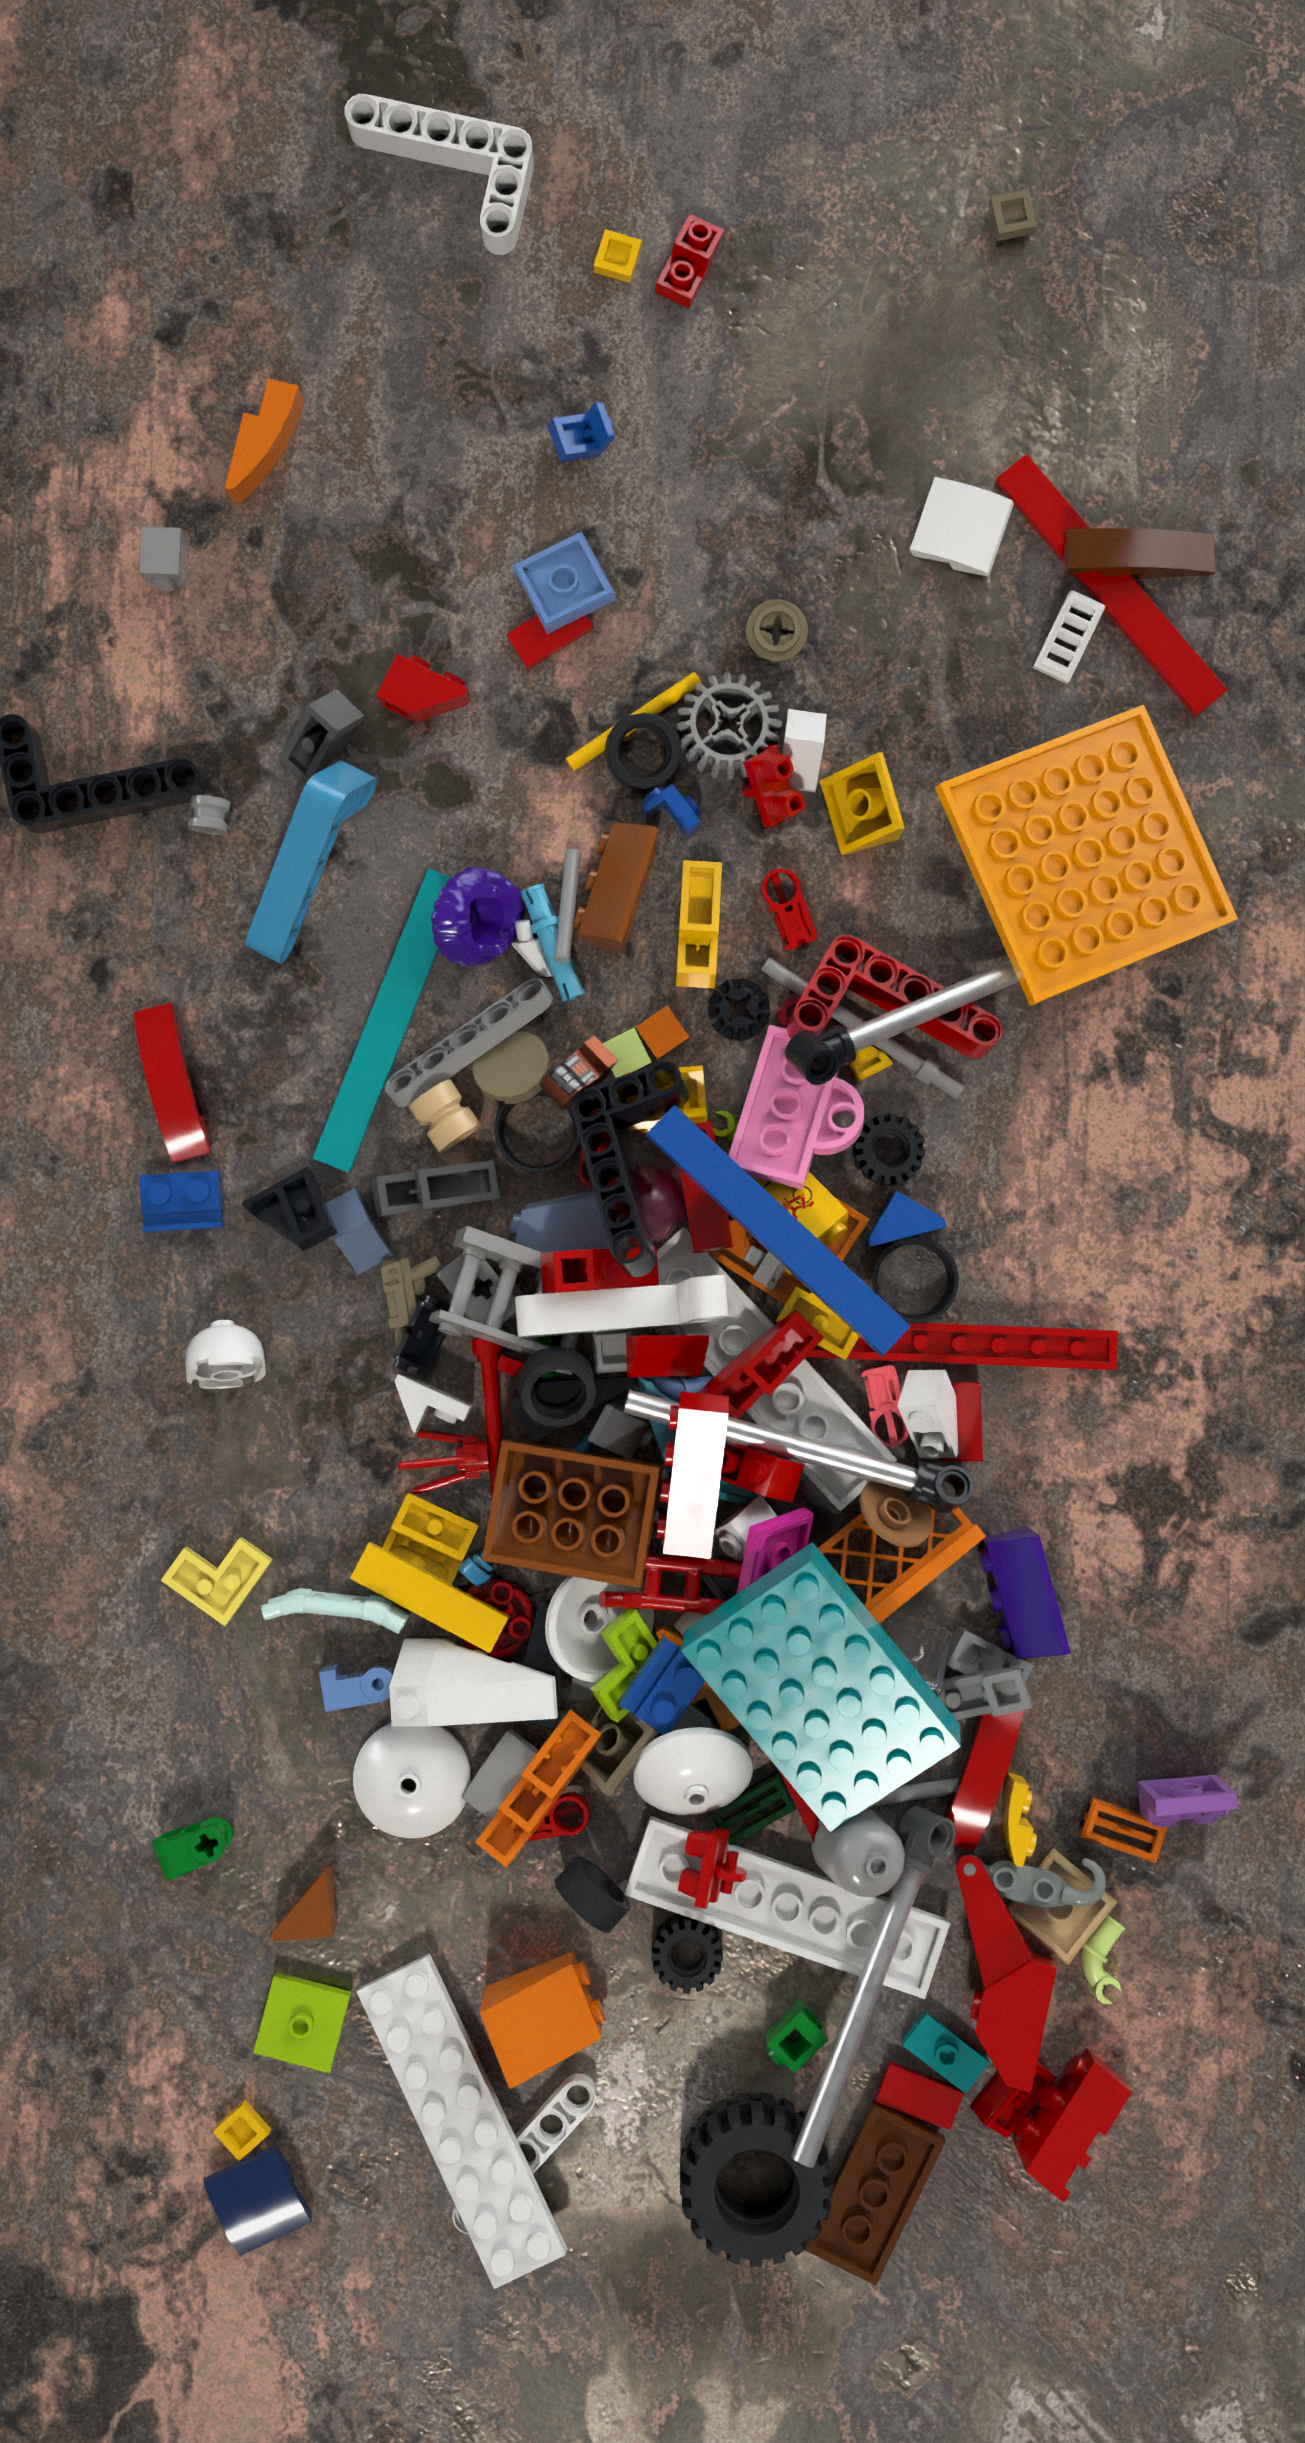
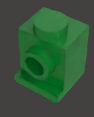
M799 1998L793 2003V2007L765 2033L767 2044L765 2049L770 2058L779 2067L786 2064L794 2074L829 2041L826 2026ZM794 2029L800 2032L796 2039L786 2037Z

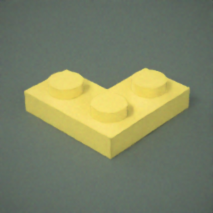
M243 1537L237 1540L218 1568L186 1546L161 1581L219 1623L226 1626L273 1559Z

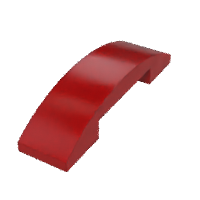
M173 1003L133 1012L137 1041L150 1097L172 1163L211 1154L203 1117L198 1113L180 1044V1041L183 1040Z
M1024 1710L993 1716L992 1713L977 1717L975 1722L977 1729L952 1800H948L943 1814L955 1826L956 1836L953 1845L974 1852L979 1844L1002 1789L1018 1738Z

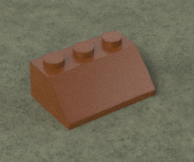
M613 822L610 833L603 831L597 854L603 855L598 870L591 869L585 891L591 892L586 907L579 906L574 920L573 928L579 929L577 934L579 941L619 954L624 953L659 845V828L648 825Z

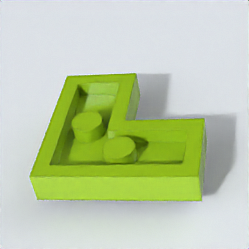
M626 1609L600 1632L619 1663L590 1689L608 1717L617 1723L630 1712L620 1707L618 1700L658 1644L635 1609Z

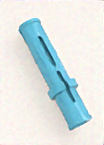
M544 884L531 886L528 888L529 891L527 889L521 891V896L524 899L533 923L531 925L532 933L537 934L562 1002L583 996L586 992L582 987L571 956L569 963H558L554 960L559 915L555 916Z

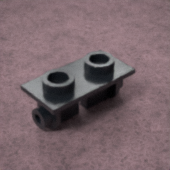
M426 1294L423 1300L419 1299L415 1312L408 1324L417 1329L415 1335L404 1333L396 1352L392 1356L395 1358L394 1367L405 1372L409 1371L422 1380L426 1379L447 1335L438 1330L440 1324L429 1321L431 1313L438 1310L448 1312L449 1303L429 1294Z

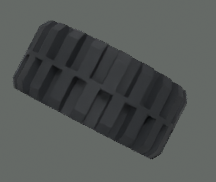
M749 2092L737 2094V2102L729 2103L727 2098L716 2102V2112L712 2114L709 2110H705L698 2117V2128H690L685 2138L686 2148L681 2149L679 2176L682 2209L685 2218L691 2220V2230L697 2239L706 2237V2248L715 2255H719L722 2250L726 2252L727 2261L739 2265L741 2258L750 2260V2267H762V2260L773 2259V2264L776 2265L785 2262V2254L790 2251L795 2256L799 2255L806 2249L805 2239L808 2237L811 2240H816L821 2233L820 2220H828L831 2211L830 2198L833 2197L834 2191L831 2165L824 2141L813 2168L802 2165L791 2158L807 2115L805 2111H800L797 2114L794 2103L785 2098L781 2099L780 2104L774 2103L773 2094L761 2092L760 2099H750ZM755 2149L767 2150L786 2160L792 2167L793 2180L787 2191L772 2203L763 2206H745L731 2200L719 2188L718 2174L722 2167L732 2157L741 2152Z

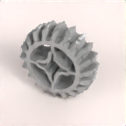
M728 672L724 673L722 684H718L717 678L711 675L708 678L709 689L698 682L695 684V692L698 697L686 694L684 702L689 708L682 707L678 709V717L684 720L676 724V732L685 735L679 739L681 748L692 747L686 754L688 762L694 761L698 757L701 758L697 765L699 772H703L710 765L713 766L712 778L716 779L719 776V770L724 769L727 770V780H733L734 769L739 768L742 777L746 778L748 776L743 762L760 754L765 748H768V745L779 744L780 737L773 733L780 730L782 726V721L773 719L779 713L778 705L766 706L771 700L772 694L767 691L757 695L761 685L760 682L755 681L748 688L745 686L746 675L744 674L739 676L738 683H731V674ZM734 699L743 702V704L737 708H729L720 700ZM707 708L714 725L708 730L707 736L701 740L697 732L696 722L701 712ZM756 714L760 722L761 734L755 744L751 746L747 741L748 735L743 728L750 722V718ZM722 721H725L728 725L735 722V732H732L729 728L722 731ZM721 745H729L737 753H741L724 755L710 748L715 749Z

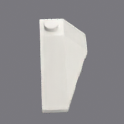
M446 1638L404 1639L389 1685L392 1727H431L543 1720L558 1717L556 1681L554 1676L514 1662L507 1663L488 1656V1653L477 1649L470 1650L456 1645L454 1641Z

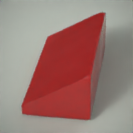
M639 1335L626 1337L627 1377L701 1376L709 1344V1335Z
M951 1382L956 1394L958 1455L957 1458H940V1461H983L980 1382Z
M1038 2061L1032 2091L1029 2093L1006 2086L997 2071L970 2104V2108L983 2125L1007 2139L1057 2077Z

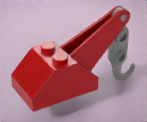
M966 1854L958 1860L956 1874L984 1985V1991L975 1989L969 2019L977 2021L975 2034L1006 2086L1031 2093L1057 1970V1958L1031 1952L1002 1897L1040 1908L1065 1905L1087 1907L1097 1903L1103 1896L1106 1889V1876L1102 1868L1095 1861L1084 1858L1082 1864L1093 1872L1095 1881L1091 1889L1081 1891L1072 1888L1056 1874L1025 1864L1023 1867H1019L1010 1860H1000L991 1866H987L978 1856Z

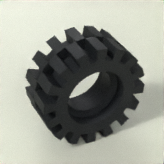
M891 1113L889 1115L882 1114L870 1119L863 1125L860 1136L853 1143L852 1156L855 1158L857 1170H860L863 1173L862 1176L867 1180L870 1179L878 1185L890 1186L910 1179L921 1168L923 1164L922 1159L926 1153V1149L923 1146L925 1140L920 1135L918 1126L910 1123V1119L905 1116L899 1117L897 1114ZM883 1135H893L903 1144V1156L894 1165L882 1164L874 1155V1144Z
M677 1914V1918L674 1920L671 1916L665 1919L663 1927L659 1925L656 1930V1936L652 1940L651 1960L653 1961L654 1972L659 1974L661 1983L663 1985L666 1982L669 1983L670 1990L675 1992L679 1987L683 1988V1994H690V1988L696 1987V1991L699 1992L703 1990V1984L707 1983L710 1986L714 1982V1975H719L721 1962H723L722 1942L715 1926L711 1927L709 1924L684 1917L680 1914ZM693 1939L699 1943L703 1953L698 1963L690 1967H684L674 1961L671 1952L673 1946L679 1940Z

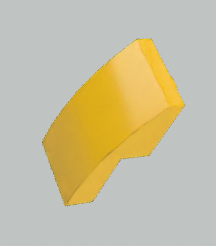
M1008 1773L1002 1803L1003 1832L1009 1856L1016 1866L1023 1867L1026 1856L1031 1857L1033 1855L1037 1839L1030 1822L1021 1817L1022 1813L1027 1814L1029 1811L1032 1791L1028 1790L1029 1784L1022 1776Z

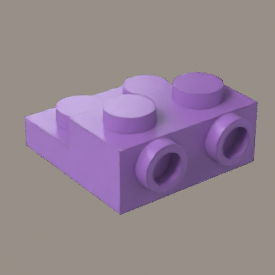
M1217 1775L1137 1781L1140 1813L1149 1823L1153 1822V1825L1156 1827H1172L1177 1825V1821L1192 1819L1194 1823L1199 1824L1214 1823L1217 1821V1817L1229 1816L1228 1810L1238 1809L1237 1793Z

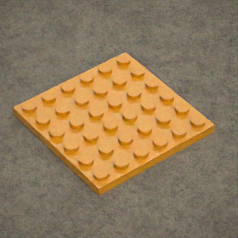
M1144 705L944 781L935 787L1030 1006L1238 919Z

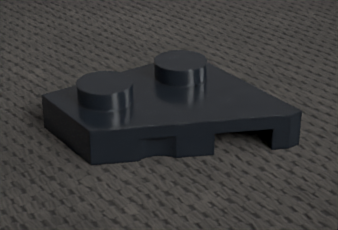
M308 1167L242 1202L243 1207L252 1216L302 1251L338 1233L315 1175Z

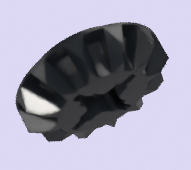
M745 978L727 980L713 991L708 1003V1017L711 1025L721 1036L733 1041H744L758 1035L766 1026L770 1016L768 996L759 984ZM749 996L750 999L748 1000L746 1010L750 1013L749 1016L753 1020L739 1015L729 1023L728 1020L731 1017L732 1008L725 999L728 998L730 1001L733 1000L739 1003L742 999L745 1000Z

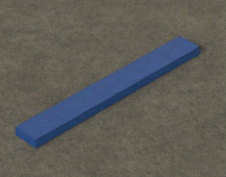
M675 1105L647 1132L646 1137L881 1357L911 1327Z

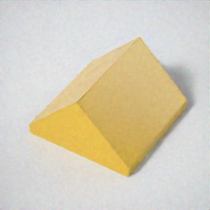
M878 752L820 780L841 855H847L899 840L905 827L883 752Z

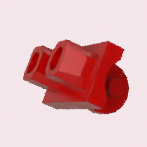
M769 745L760 754L743 762L749 782L742 786V791L745 797H755L764 827H774L805 808L806 805L802 793L792 791L788 779L792 776L794 770L790 756L781 755L778 745Z
M718 1827L711 1832L694 1830L687 1836L685 1853L702 1858V1865L700 1871L688 1867L682 1870L678 1891L696 1898L694 1904L696 1907L707 1909L709 1903H716L718 1901L719 1892L732 1894L734 1882L746 1880L747 1870L737 1866L739 1853L727 1851L730 1836L729 1829Z

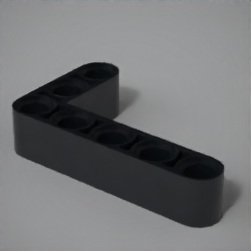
M7 714L0 718V765L10 813L17 823L30 832L46 833L191 802V796L204 795L207 790L205 774L193 761L186 758H177L50 785L38 731L19 715ZM18 729H24L23 739L16 744H11L12 734ZM32 766L31 777L27 781L19 782L18 775L20 771L25 767ZM186 772H193V783L186 788L178 787L180 776ZM148 780H155V790L148 796H141L140 788L142 784ZM110 788H117L116 799L112 803L103 804L102 796L104 792ZM72 796H78L79 803L77 808L71 812H65L64 804L66 800ZM34 804H39V815L33 820H27L26 812L28 808Z
M667 1061L658 1062L584 1089L573 1098L571 1104L572 1114L610 1252L624 1272L633 1277L648 1274L655 1265L656 1254L621 1129L663 1115L674 1105L679 1109L686 1104L690 1097V1087L679 1068L674 1063ZM675 1081L671 1088L662 1090L665 1084ZM638 1095L633 1102L624 1104L630 1096ZM600 1108V1111L596 1115H594L593 1117H588V1114L592 1110ZM610 1142L607 1149L597 1152L600 1145ZM620 1177L617 1184L612 1187H606L612 1178ZM630 1212L629 1217L625 1221L616 1223L620 1214ZM641 1247L636 1257L626 1259L627 1253L631 1249Z

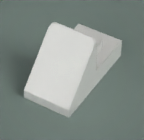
M399 1373L395 1379L397 1390L414 1434L419 1431L430 1406L436 1409L433 1415L452 1424L456 1423L457 1418L465 1421L473 1407V1404L405 1373Z

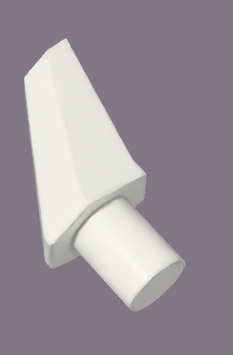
M530 919L516 921L515 928L518 939L512 942V946L539 976L552 977L553 975L539 938L533 937Z

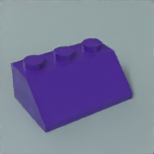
M1024 1526L986 1536L981 1540L983 1549L977 1550L983 1573L990 1572L993 1587L987 1588L993 1611L1000 1610L1003 1625L998 1626L1003 1649H1010L1017 1659L1070 1654L1071 1651L1040 1535Z

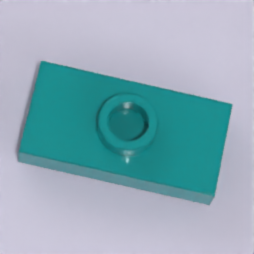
M927 2010L922 2012L901 2040L902 2045L965 2094L990 2063L987 2056Z

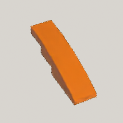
M570 1709L522 1772L521 1779L499 1806L498 1813L475 1843L508 1868L559 1799L602 1734Z

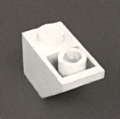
M908 1370L897 1407L919 1458H957L956 1394L946 1370Z

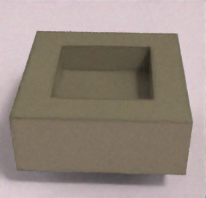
M1029 189L991 196L989 208L996 241L1035 233L1037 223Z

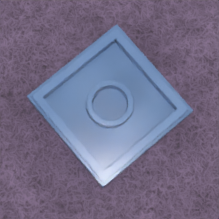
M582 531L512 565L514 573L546 634L617 600L612 586Z

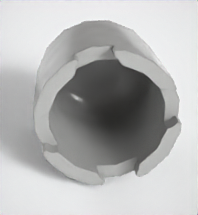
M866 1808L831 1832L819 1819L817 1823L819 1828L815 1834V1842L812 1843L811 1849L815 1863L831 1880L844 1890L860 1897H876L888 1892L898 1882L904 1870V1848L900 1837L875 1811Z

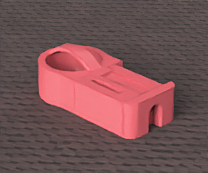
M887 1364L877 1368L862 1370L860 1377L866 1376L864 1384L869 1407L873 1408V1410L867 1411L870 1421L869 1428L886 1447H895L902 1444L907 1439L909 1432L897 1407L901 1390L896 1368ZM892 1412L897 1413L903 1422V1430L898 1439ZM882 1414L885 1417L890 1442L881 1440L875 1430L876 1421Z

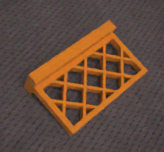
M926 1504L931 1515L932 1528L926 1541V1553L921 1559L903 1557L904 1547L898 1546L897 1556L875 1554L877 1534L869 1525L862 1524L866 1521L862 1513L818 1549L822 1554L841 1555L840 1577L847 1585L866 1587L864 1606L880 1624L986 1537L977 1524L973 1525L959 1507L949 1513L959 1523L960 1527L948 1535L933 1533L935 1510ZM854 1529L871 1531L870 1553L847 1550L849 1533ZM843 1539L842 1550L832 1549L834 1545ZM933 1539L943 1540L932 1549ZM847 1556L869 1559L867 1581L845 1579ZM874 1560L897 1562L895 1580L890 1584L873 1582ZM902 1563L913 1564L902 1573ZM872 1588L882 1589L878 1594L871 1598Z

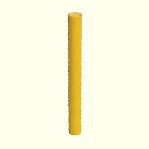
M692 672L630 715L644 712L658 715L685 697L686 694L694 691L695 684L698 682L702 684L698 675ZM613 727L565 758L573 772L605 751L607 736ZM633 729L632 731L627 733L626 736L635 731L636 729Z

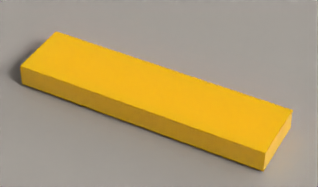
M372 1542L367 1544L350 1577L355 1582L488 1653H491L510 1617L504 1612Z

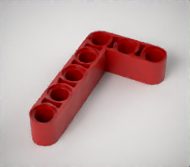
M841 935L836 937L831 943L791 1013L786 1025L787 1033L791 1039L796 1034L807 1030L813 1031L819 1036L846 989L890 1012L912 1002L906 998L904 992L913 993L920 999L945 987L857 937ZM835 954L846 955L851 963L841 962ZM870 973L881 975L885 983L876 982L872 979ZM817 985L828 986L832 990L833 995L823 994ZM972 1002L948 1012L953 1022L945 1021L939 1016L916 1026L917 1029L972 1059H980L986 1056L1000 1040L1003 1032L998 1018ZM799 1017H810L816 1026H805ZM973 1030L982 1032L987 1041H981L976 1038Z

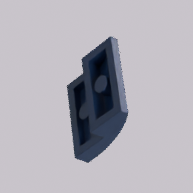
M276 2144L204 2178V2186L214 2211L239 2256L312 2222V2210L295 2186L294 2171Z

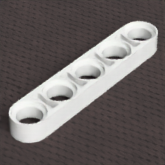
M577 2073L566 2078L515 2134L519 2145L528 2144L535 2150V2158L528 2162L533 2174L594 2107L596 2087L595 2083L587 2075ZM581 2085L589 2091L590 2097L585 2103L574 2104L568 2099L567 2092L572 2086ZM550 2114L556 2115L561 2119L563 2127L557 2133H547L540 2125L543 2117ZM454 2205L453 2223L460 2232L468 2234L461 2216Z

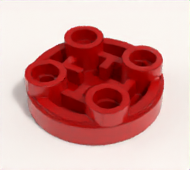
M497 1577L490 1578L482 1588L473 1584L466 1590V1593L510 1616L488 1656L502 1658L518 1651L530 1637L535 1619L533 1604L525 1590L513 1581ZM460 1638L462 1642L465 1644V1646L468 1647L470 1650L477 1649L486 1652L485 1650Z

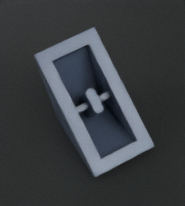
M356 1188L326 1203L338 1232L332 1236L333 1240L358 1275L382 1263L383 1260L393 1257Z

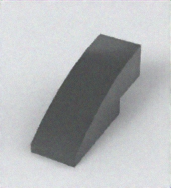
M494 1160L422 1169L415 1172L377 1176L370 1179L376 1218L500 1199Z

